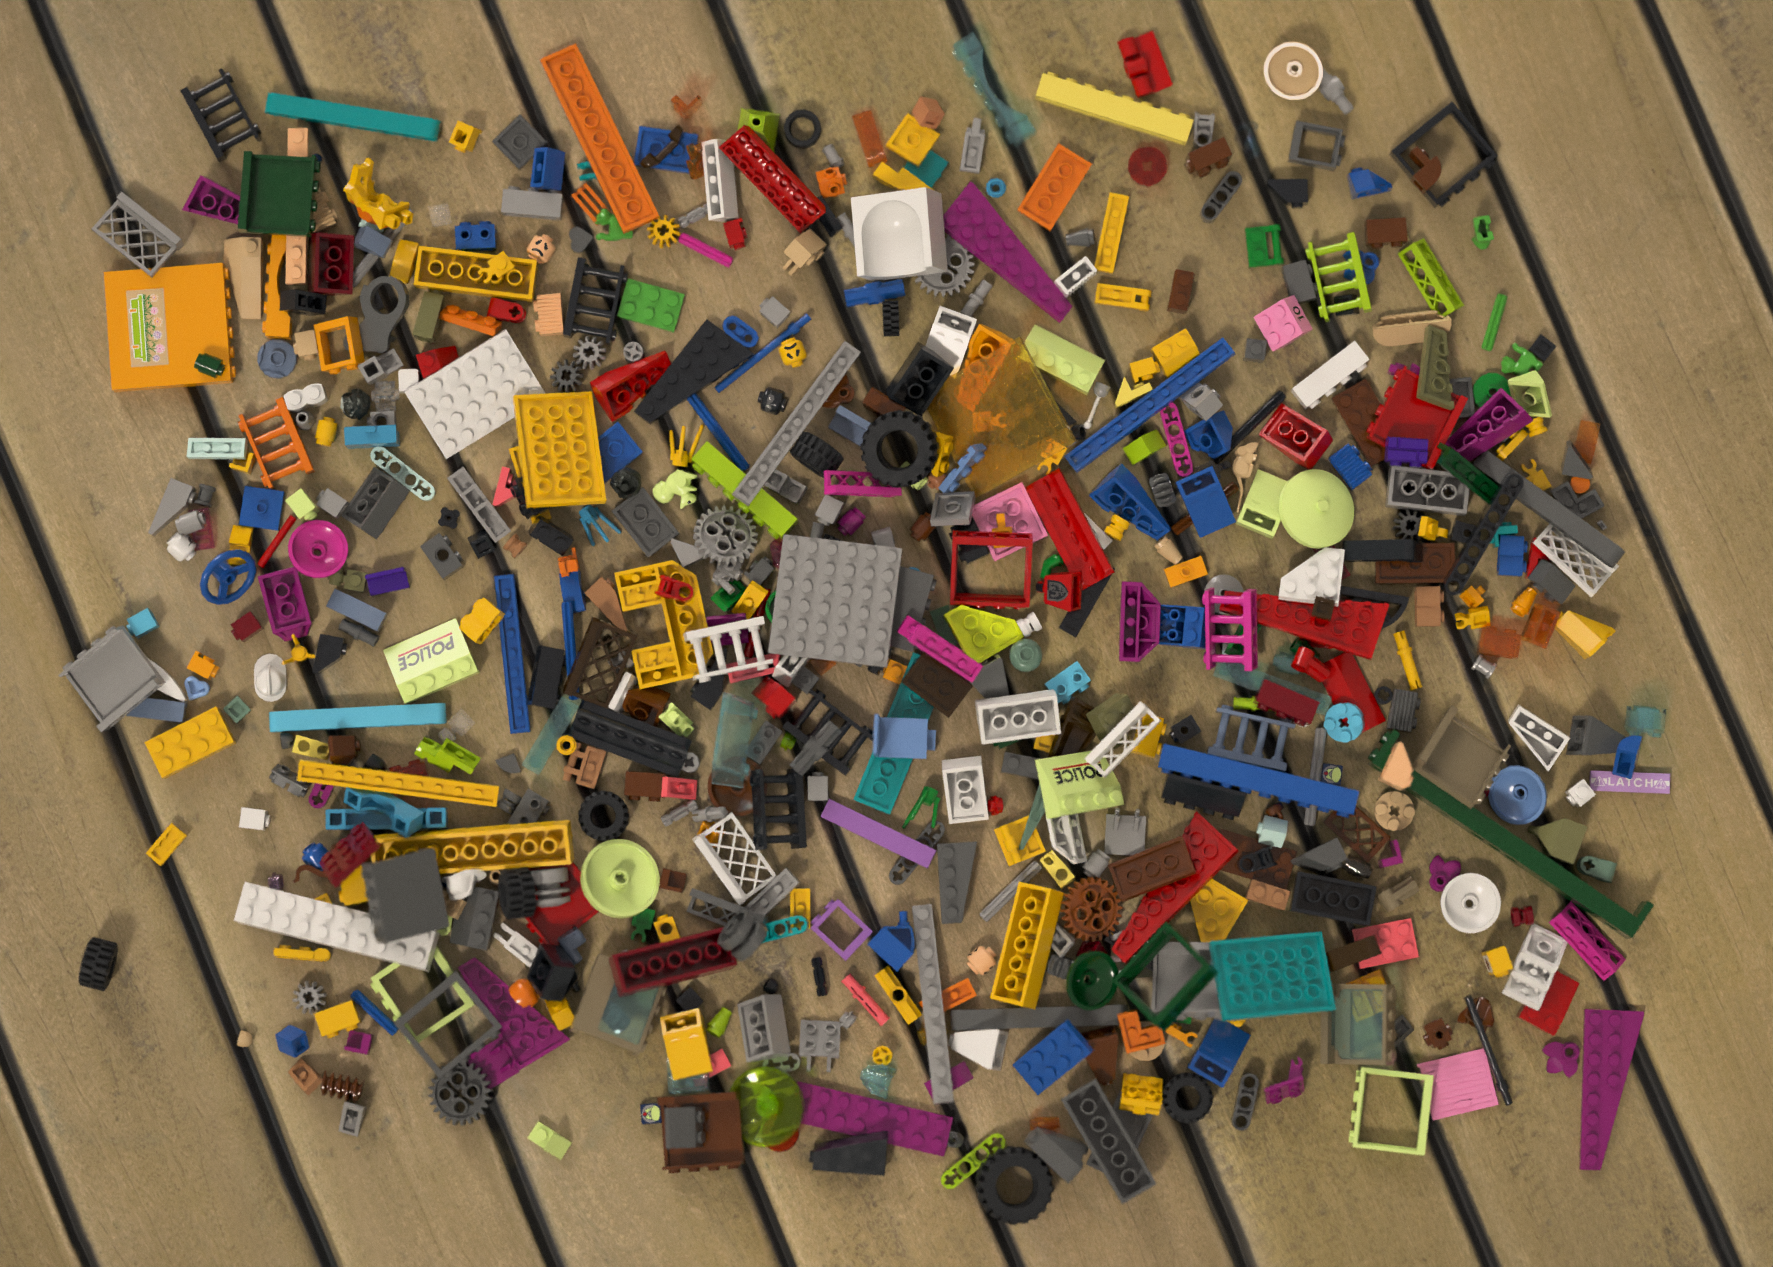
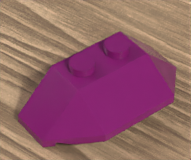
M1122 581L1119 617V661L1139 662L1159 644L1161 603L1142 582Z

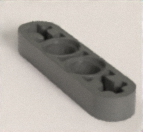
M936 821L935 826H941L939 829L941 833L934 834L932 838L935 841L933 843L928 837L924 836L925 832L928 835L932 832L930 828L932 822L928 824L916 841L925 839L928 841L929 847L933 848L945 832L944 825L940 821ZM901 857L889 872L890 881L895 885L904 883L919 864L915 863L913 866H908L905 864V858ZM902 863L910 871L908 874L906 871L902 873L903 879L901 881L899 879L894 881L892 873L894 871L899 872L901 867L898 865Z

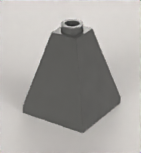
M996 653L980 663L983 666L974 681L970 682L985 699L1009 696L1003 660Z
M1573 716L1566 755L1616 753L1619 743L1625 736L1593 716Z

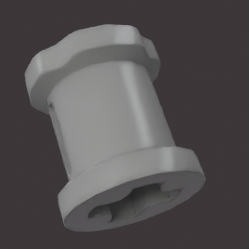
M1479 654L1471 669L1478 670L1485 675V678L1489 679L1497 664L1489 662L1483 658L1482 654Z

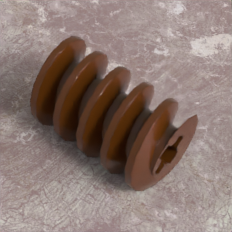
M325 1070L320 1089L322 1096H325L329 1091L331 1098L337 1093V1099L341 1100L345 1095V1101L348 1102L352 1097L353 1103H357L362 1095L364 1079L361 1084H358L357 1077L351 1082L350 1076H347L344 1081L342 1074L337 1079L334 1072L327 1077V1070Z

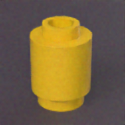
M323 417V420H318L315 434L316 444L331 447L332 442L335 441L338 424L334 423L335 419Z

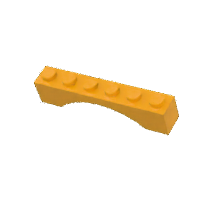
M272 235L271 243H268L267 248L270 262H267L266 274H269V282L265 283V294H268V300L264 302V313H267L266 321H263L262 332L265 333L267 338L291 340L293 320L287 312L279 311V279L281 268L286 258V236Z

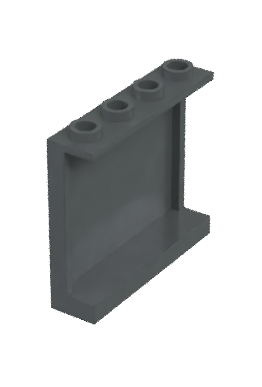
M900 566L890 646L913 652L914 648L918 649L917 646L909 642L897 630L907 615L925 626L926 618H923L925 610L929 611L932 599H929L928 596L930 591L934 592L937 580L933 579L934 575Z
M423 848L417 852L374 863L362 864V877L366 884L365 894L369 900V914L373 920V935L377 943H390L450 927L434 848Z

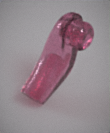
M774 540L770 544L773 565L779 569L782 542Z

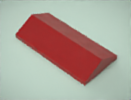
M1345 652L1324 663L1329 667L1330 674L1322 683L1333 705L1348 702L1358 706L1363 713L1365 722L1363 732L1386 721L1353 654ZM1348 718L1341 719L1343 725L1348 727Z

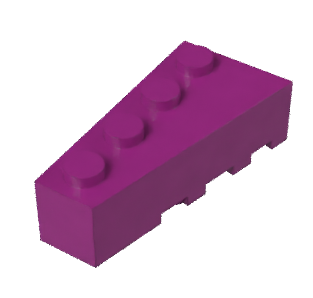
M200 175L182 210L238 224L240 195Z

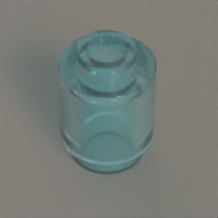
M1281 651L1279 655L1275 654L1272 666H1275V671L1289 675H1299V671L1291 667L1295 655Z

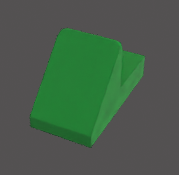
M729 581L735 588L732 594H728L721 587L710 598L724 612H728L746 590V587L739 581Z

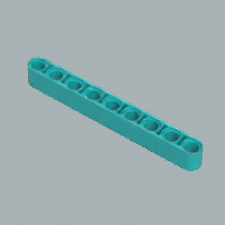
M268 93L264 112L273 116L427 141H438L441 121L432 118L278 93Z

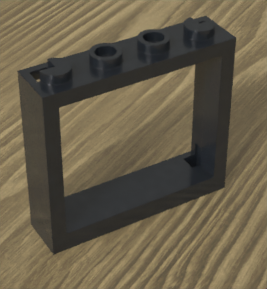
M1450 102L1390 152V156L1411 180L1416 173L1401 157V154L1451 115L1485 155L1486 159L1438 198L1430 190L1424 194L1434 208L1438 205L1443 207L1450 201L1449 196L1453 193L1458 195L1466 188L1464 184L1469 180L1471 183L1480 176L1479 172L1482 169L1488 170L1496 163L1494 159L1498 156L1453 102Z

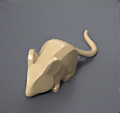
M1258 442L1240 446L1235 452L1236 458L1232 464V471L1240 487L1237 512L1240 510L1243 497L1241 478L1249 479L1254 466L1252 462L1254 463L1257 457L1254 452L1257 449Z

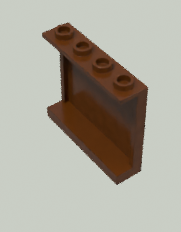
M740 1091L657 1098L658 1106H661L665 1167H662V1170H668L669 1173H681L680 1169L688 1168V1172L700 1171V1167H708V1171L720 1170V1166H727V1169H739V1165L745 1164ZM702 1106L705 1113V1120L703 1122L705 1142L703 1147L666 1149L665 1108Z

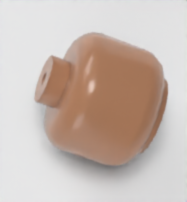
M930 472L927 476L928 486L931 489L940 490L939 486L945 480L947 474L944 473L942 476L935 477Z

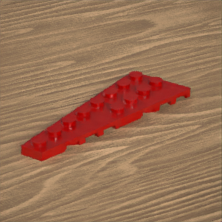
M1225 591L1224 596H1241L1243 592ZM1257 594V624L1369 660L1372 659L1389 607L1388 603L1339 600L1338 607L1334 606L1331 621L1311 617L1314 606L1312 603L1279 600V596ZM1221 604L1219 611L1233 616H1242L1243 606L1241 604Z
M1197 811L1182 835L1196 874L1148 892L1142 898L1140 906L1133 913L1126 929L1122 931L1111 949L1126 965L1131 957L1143 948L1144 943L1154 936L1157 929L1161 928L1165 922L1168 923L1239 852Z

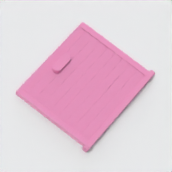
M1484 1048L1417 1064L1421 1074L1434 1076L1430 1104L1432 1120L1499 1105Z

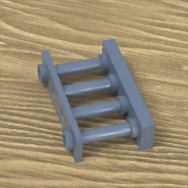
M1227 705L1216 708V712L1222 715L1216 744H1213V747H1208L1207 754L1268 769L1286 771L1287 763H1284L1282 758L1288 728L1294 729L1296 724L1291 723V719L1280 718V721L1233 711V707ZM1229 716L1241 718L1236 745L1232 751L1225 750L1223 745ZM1249 720L1261 722L1255 752H1252V755L1244 754L1245 750H1243ZM1268 724L1280 726L1275 754L1271 759L1263 758L1264 754H1262Z

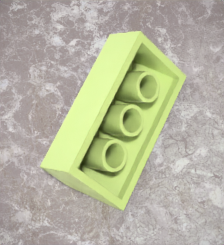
M1037 325L1033 326L1017 356L1018 361L1085 395L1089 393L1105 362L1104 359Z

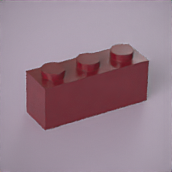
M1266 679L1262 680L1253 703L1257 704V708L1266 712L1270 709L1276 712L1275 715L1282 719L1289 717L1294 720L1293 723L1302 727L1312 723L1320 703Z

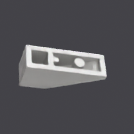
M170 478L148 533L156 536L189 506V503L192 504L196 497L195 488Z

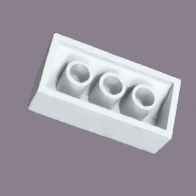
M1054 689L975 700L981 744L1061 734L1057 695Z

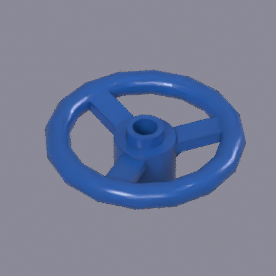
M240 549L228 550L217 555L208 563L202 573L200 589L203 597L208 602L216 605L229 604L239 599L254 582L257 569L253 557L248 552ZM239 557L247 563L232 567L226 560ZM248 571L243 585L236 592L227 596L228 585L235 581L237 575ZM211 574L220 583L218 596L212 595L208 589V581Z

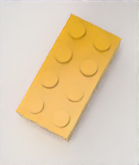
M214 707L144 743L161 777L166 779L236 744V741L220 708Z

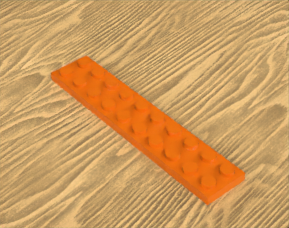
M576 43L540 59L544 71L623 234L658 219L659 214Z

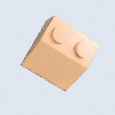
M1398 742L1394 745L1378 779L1398 790L1409 787L1414 777L1411 775L1413 770L1403 743Z

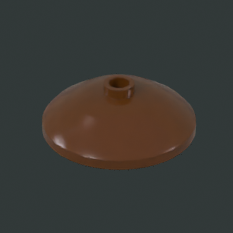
M739 756L730 757L718 763L708 779V794L714 806L725 807L728 814L732 812L734 816H745L752 813V786L750 785L749 778L752 770L762 768L753 760ZM737 783L742 785L739 791L734 789V785ZM764 784V796H766L767 784Z

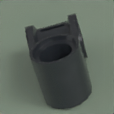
M1272 846L1239 858L1237 862L1239 871L1247 874L1276 866L1277 862H1274L1271 853ZM1244 859H1249L1252 862L1251 869L1246 870L1243 868L1242 862Z

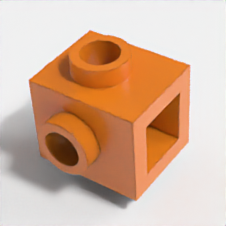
M830 167L815 172L820 194L823 198L835 197L845 193L844 185H847L845 174H840L839 167Z

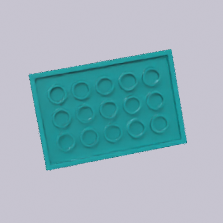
M1322 931L1218 940L1208 943L1212 966L1219 972L1215 976V983L1222 1021L1328 1012L1336 1009Z

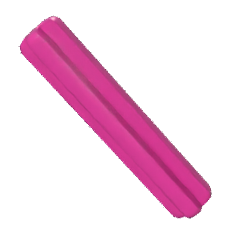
M682 233L679 237V243L727 268L731 266L733 258L686 233Z

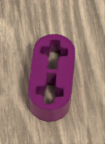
M315 783L309 796L310 805L317 809L325 807L335 787L334 785H326L325 789L322 790L324 784ZM320 791H322L323 794L321 796V799L323 800V803H318L317 805H315V800H313V797H318Z

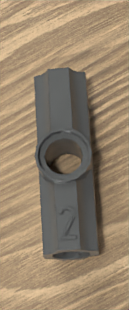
M829 720L816 735L809 739L803 746V750L789 766L799 775L803 776L815 761H819L827 752L828 747L842 731Z

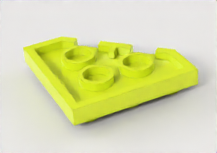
M959 605L943 615L964 653L978 663L983 662L1024 637L1014 619L969 608L964 605Z

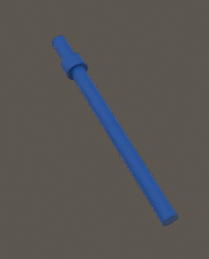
M806 313L798 321L788 325V329L714 387L718 393L723 391L777 348L781 342L799 333L800 328L812 320L810 316Z

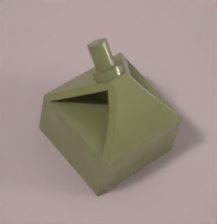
M1567 818L1536 827L1530 825L1528 827V832L1538 837L1545 856L1566 865L1574 864L1587 830V826Z

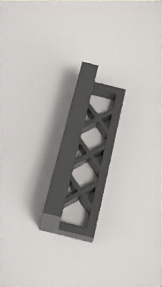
M694 888L691 889L689 894L692 898L686 912L723 926L727 923L721 920L727 919L729 922L730 916L743 909L754 916V921H761L764 925H766L769 919L765 915ZM696 900L704 901L707 909L700 912L693 910ZM721 907L725 916L716 919L713 917L711 910Z

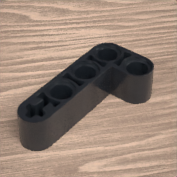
M1412 539L1342 541V549L1345 550L1343 562H1423L1422 541Z

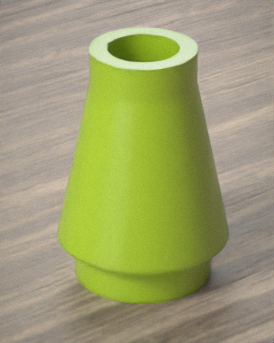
M722 1007L707 1024L706 1031L720 1038L726 1031L732 1012Z

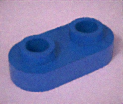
M729 316L724 320L723 330L726 334L746 348L756 346L758 334L753 328L736 316ZM734 323L737 327L735 330H730L729 325ZM747 335L752 336V341L746 342L745 337Z

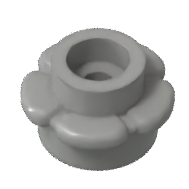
M846 1011L839 1020L841 1022L840 1027L848 1030L857 1019L853 1011L850 1013Z

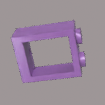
M832 899L824 907L827 911L822 916L818 914L810 922L813 925L811 929L846 961L873 931L839 899L836 901ZM838 906L863 929L844 951L818 929Z

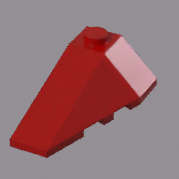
M456 346L432 349L417 354L416 358L423 379L458 359L459 355Z
M662 351L608 371L592 380L590 385L595 398L609 419L614 422L629 413L634 408L632 405L639 398H643L646 395L645 391L652 384L657 383L669 368L671 362L667 352Z

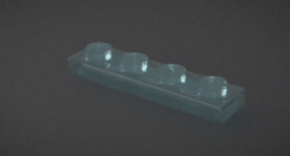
M561 697L523 761L522 766L540 775L553 753L558 739L563 736L577 712L578 705Z

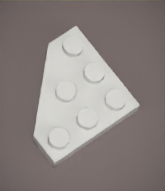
M1325 547L1283 576L1280 583L1279 600L1314 604L1316 596L1335 600L1334 606L1338 607L1345 550Z

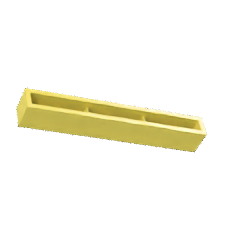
M1052 72L1042 74L1035 96L1037 100L1178 144L1186 145L1193 124V119H1190V116L1187 114L1179 113L1177 115L1171 113V110L1168 108L1160 107V109L1152 107L1151 103L1141 101V103L1135 102L1129 96H1115L1113 91H1099L1091 84L1083 86L1077 84V81L1071 78H1066V80L1058 78L1059 75Z

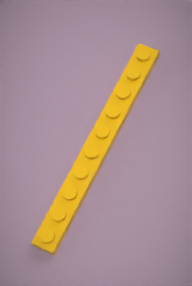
M306 760L299 761L297 781L494 807L497 806L499 786Z

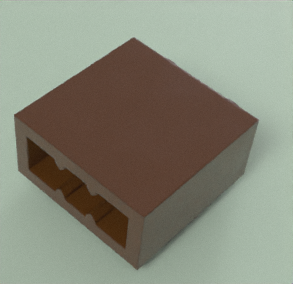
M1222 137L1188 153L1184 165L1188 174L1192 173L1194 178L1197 176L1203 178L1209 175L1210 171L1216 167L1217 170L1228 166L1232 152L1225 138Z

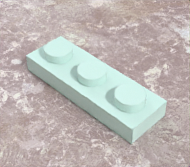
M188 438L187 458L246 459L248 440L246 438Z

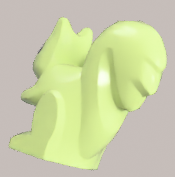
M677 469L668 476L665 482L660 481L658 484H655L652 491L654 499L659 503L665 504L669 503L674 494L681 496L680 509L693 504L697 498L690 491H697V488L691 486V481L697 477V474Z

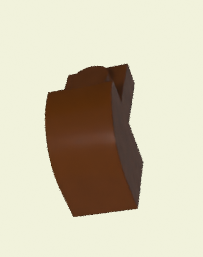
M1416 146L1408 156L1420 170L1413 175L1410 181L1424 195L1439 179L1441 163L1437 156L1430 160L1428 153Z

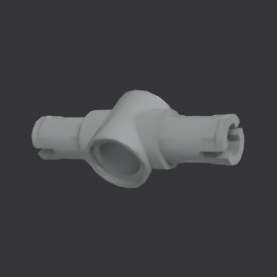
M1323 68V77L1319 86L1320 92L1327 101L1335 102L1344 115H1347L1354 107L1344 95V85L1337 76L1328 74Z

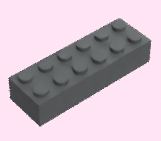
M1096 1079L1061 1098L1065 1108L1122 1204L1157 1184Z

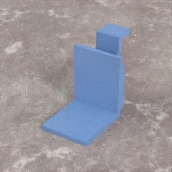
M874 714V757L926 759L927 750H936V730H928V719L889 718Z

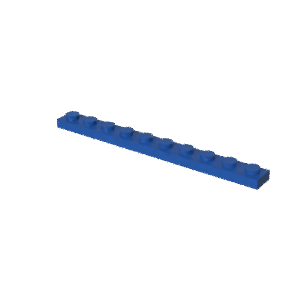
M1221 338L1065 455V459L1075 472L1078 473L1233 357L1235 352L1226 340Z

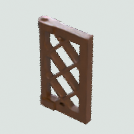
M1357 806L1355 807V815H1349V817H1356V829H1344V817L1336 815L1337 811H1333L1323 822L1367 863L1391 838ZM1336 817H1341L1342 819L1341 830L1332 823ZM1358 817L1363 818L1370 825V828L1358 829ZM1370 830L1371 842L1359 843L1358 831ZM1373 830H1376L1383 837L1379 842H1373ZM1344 831H1356L1357 843H1353L1344 834ZM1371 844V851L1366 854L1359 848V845Z

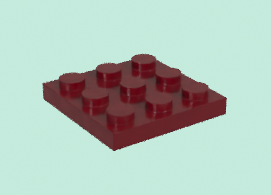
M362 822L360 825L354 826L345 839L339 840L331 852L324 854L319 864L330 883L337 888L380 848V845L369 827Z

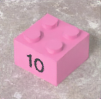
M1294 295L1280 300L1254 316L1272 352L1287 346L1313 330Z

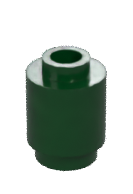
M199 353L194 368L198 369L200 373L217 378L218 375L222 376L225 365L222 359L206 353Z

